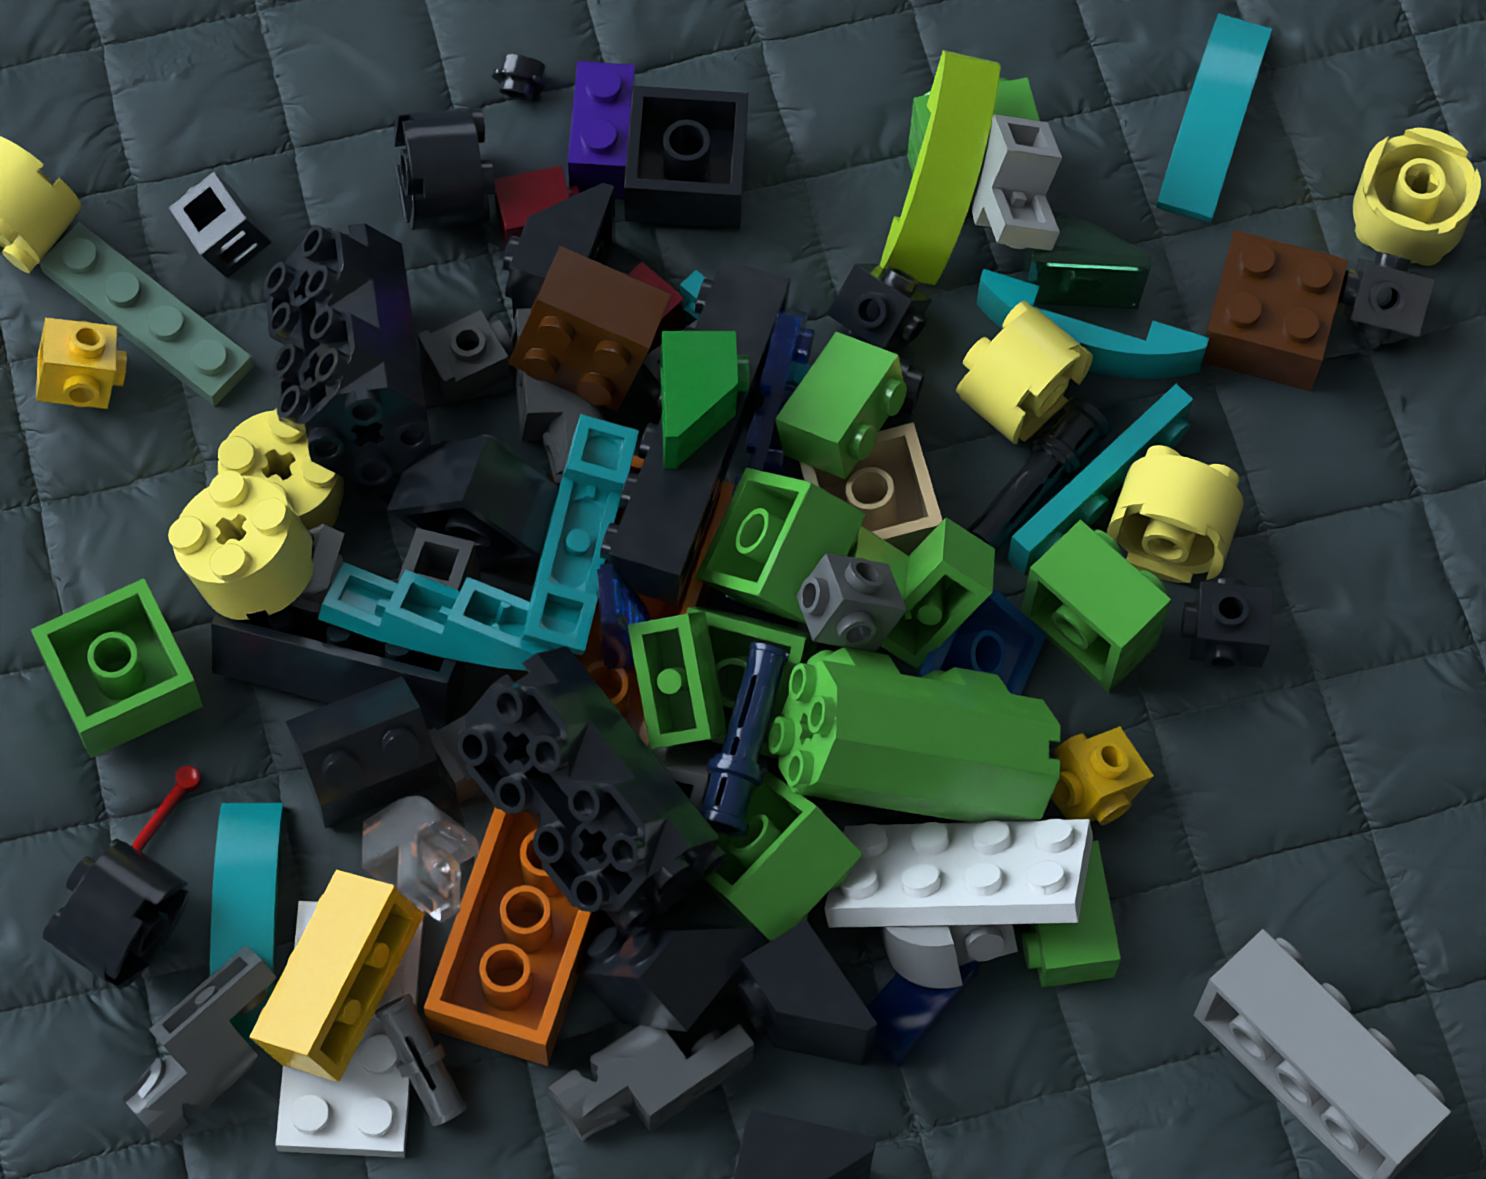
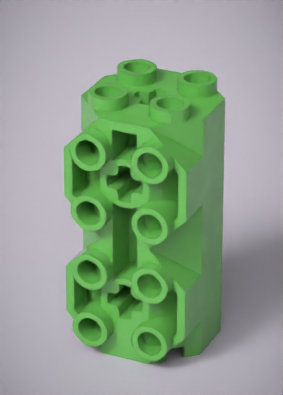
M843 647L836 652L823 650L813 655L807 664L800 663L793 668L789 680V695L781 715L774 718L768 732V749L770 753L779 755L778 767L793 794L963 822L1040 820L1060 777V760L1049 758V741L1060 742V724L1044 700L1010 694L1000 677L996 674L954 667L946 672L933 670L921 678L900 674L889 655Z

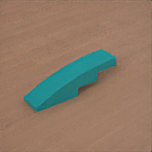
M343 562L322 603L318 616L319 620L381 642L441 658L504 669L528 671L522 664L524 661L536 653L556 649L523 639L530 605L529 601L470 577L466 578L461 591H458L406 569L399 582L395 583Z

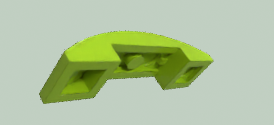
M945 50L942 51L926 105L931 112L901 217L894 216L880 262V267L885 270L889 266H894L910 274L918 282L936 285L962 229L981 170L999 85L1001 65L998 62Z

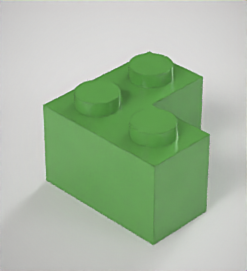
M947 517L909 556L863 526H860L856 546L847 556L889 564L907 610L881 644V647L916 669L925 662L928 653L940 647L993 592L995 548Z

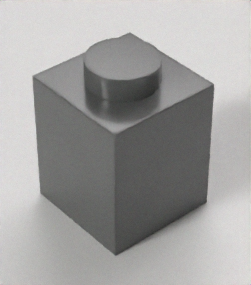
M417 528L398 577V582L406 569L461 591L467 577L477 581L481 577L475 542Z

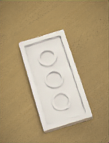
M1090 819L1003 822L991 820L966 823L927 822L924 824L845 826L843 834L863 855L852 866L848 878L837 888L829 890L824 908L829 928L1078 923L1093 841Z
M299 901L294 949L315 912L318 902ZM417 907L421 912L425 914L424 907ZM425 915L377 1009L409 993L417 1009ZM375 1014L339 1083L283 1065L276 1135V1148L278 1152L405 1158L411 1081L409 1077H401L396 1067L400 1059ZM408 1036L409 1039H410V1041H411V1043H412V1045H413V1047H414V1042H413L412 1038H411L410 1036Z

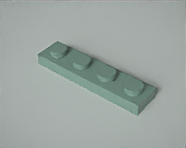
M80 222L40 261L42 272L109 325L117 326L119 333L214 407L254 367L250 354Z

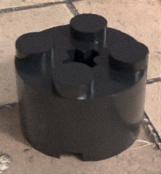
M466 107L396 115L394 147L406 146V149H401L400 165H396L397 183L405 222L410 223L409 230L480 224L481 221H489L488 195H492L495 192V180L491 160H481L479 143L485 142V123L481 108L469 109Z
M116 838L109 843L97 861L86 856L76 865L66 883V888L73 893L65 907L60 908L49 920L42 938L52 944L55 949L118 989H123L133 983L150 965L140 957L146 954L155 942L163 947L173 933L189 898V891L183 888L188 883L135 847Z

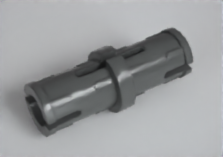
M411 994L400 996L378 1008L374 1014L380 1020L400 1059L396 1067L402 1078L409 1077L430 1117L432 1126L447 1122L463 1113L468 1108V1105L460 1095L443 1061L447 1053L441 1042L434 1043L413 1003ZM408 1036H410V1037L412 1038V1040H413V1042H414V1044H415V1046H416V1048H417V1050H418V1052H419V1054H420V1056H421V1059H420V1057H419L417 1051H415V1049H414V1047H413V1045H412V1043H411V1041H410V1039H409ZM422 1061H423V1063H424L426 1069H428V1071H429V1073H430V1075H431V1077H432L434 1083L431 1082V1080H430V1078H429V1076H428V1074H427V1072H426V1070H425V1068H424V1066H423V1064H422Z

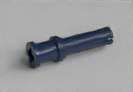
M764 643L750 644V653L733 706L721 753L714 754L713 758L708 762L707 771L711 774L702 809H697L716 833L728 836L745 837L748 833L749 825L744 821L753 788L761 785L764 776L762 767L757 763L769 720L772 716L784 667L789 659V654H786L785 650Z

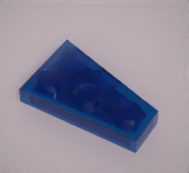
M784 308L778 313L760 382L759 395L764 396L762 408H756L745 441V446H747L746 453L752 454L749 464L751 469L783 476L787 456L783 454L782 446L779 444L780 438L775 418L797 388L792 386L797 363L807 365L810 357L815 330L805 328L808 317L807 312ZM742 476L736 477L732 497Z

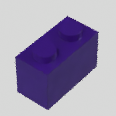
M577 61L568 154L569 186L577 185L579 193L601 183H606L614 186L615 199L624 200L633 86H635V65Z

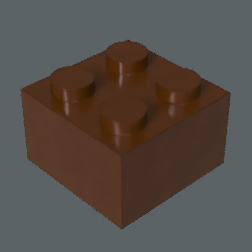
M1234 230L1205 334L1206 337H1209L1202 363L1312 392L1323 361L1349 259Z
M559 246L529 312L508 365L524 371L533 379L547 381L573 392L588 403L602 405L618 412L650 349L671 294Z

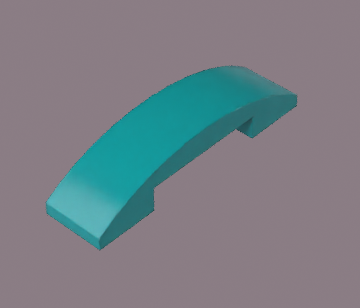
M1218 13L1179 129L1157 201V208L1208 223L1212 222L1250 97L1271 36V28Z
M983 269L976 305L1003 330L1002 325L1005 318L1020 302L1027 301L1031 306L1037 308L1036 304L1040 286ZM1038 308L1092 353L1093 359L1088 370L1089 372L1133 379H1164L1200 372L1209 337L1152 321L1145 341Z
M580 414L555 500L523 633L524 640L553 648L567 646L572 653L583 656L599 596L597 591L605 559L600 558L601 546L609 524L615 523L639 430Z
M221 803L213 875L210 976L245 945L261 958L275 975L279 865H282L283 803ZM276 980L267 987L268 993L258 1006L245 1014L237 1013L229 1020L231 1025L249 1045H258L249 1036L258 1021L261 1010L267 1004L277 985Z

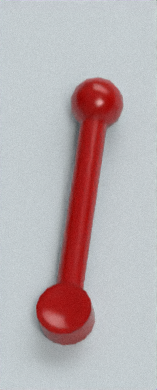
M183 766L177 770L175 774V787L131 846L142 852L183 795L199 788L201 779L195 767Z

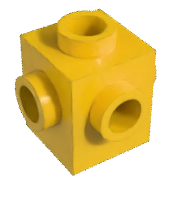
M45 317L37 359L36 401L67 404L76 407L108 409L112 387L123 386L126 373L127 352L117 350V326Z
M1120 726L1088 739L1081 733L1063 742L1053 752L1055 758L1060 760V777L1051 799L1058 806L1066 820L1090 819L1091 822L1097 819L1100 825H1106L1122 816L1131 807L1130 802L1154 776Z

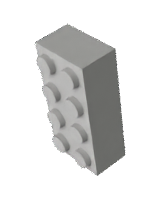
M1262 929L1209 979L1194 1016L1358 1179H1393L1429 1144L1451 1113L1443 1104L1445 1102L1443 1094L1427 1077L1421 1074L1414 1076L1396 1059L1398 1053L1386 1036L1374 1028L1367 1030L1349 1013L1351 1007L1348 1001L1335 987L1328 983L1320 985L1303 968L1304 961L1301 955L1290 943L1282 938L1274 940Z

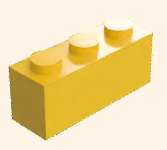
M336 870L324 894L320 897L316 910L302 937L291 953L267 1004L261 1010L258 1021L249 1038L281 1065L339 1083L425 914L395 885Z

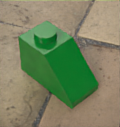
M662 331L660 373L664 469H676L728 423L736 414L737 392H748L749 358L748 355H737L736 331Z

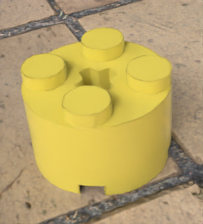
M1429 128L1407 129L1404 135L1396 136L1389 140L1386 137L1378 142L1370 152L1353 201V216L1356 224L1355 233L1361 243L1371 246L1378 252L1410 259L1411 263L1430 266L1438 263L1444 255L1454 249L1463 237L1480 194L1481 178L1478 169L1475 172L1473 165L1467 158L1468 151L1455 138L1441 131Z
M0 136V246L4 248L2 251L3 255L13 265L26 273H30L72 223L75 216L82 209V204L76 194L62 179L58 178L53 184L40 171L44 166L40 160L17 144Z
M1027 301L1020 302L1011 310L1003 322L1002 328L1004 329L992 341L987 337H983L972 346L963 360V365L970 371L964 376L956 389V393L960 395L962 401L1013 444H1017L1019 438L1024 442L1031 439L1059 413L1068 401L1063 394L1068 387L1069 380L1072 379L1080 385L1093 359L1092 353L1042 311L1034 308Z
M277 408L273 411L263 412L248 418L239 424L227 439L221 443L218 449L219 474L226 471H236L242 476L257 477L274 484L283 493L308 531L322 524L329 527L335 524L343 500V477L311 461L306 434L280 422Z
M1157 445L1149 447L1145 457L1135 461L1128 470L1107 529V534L1128 551L1126 560L1139 571L1145 569L1151 572L1158 579L1175 583H1190L1193 574L1208 572L1206 580L1215 578L1223 569L1243 510V497L1237 488L1240 481L1239 476L1234 470L1225 465H1207L1200 461L1180 456L1177 451L1167 446Z
M226 471L218 474L211 481L209 487L201 491L189 502L179 519L169 529V541L173 546L176 559L207 603L216 612L231 619L247 620L249 618L246 614L265 610L268 615L283 610L299 597L313 575L315 563L311 556L314 544L310 533L283 493L274 484L261 478L242 476L236 471Z

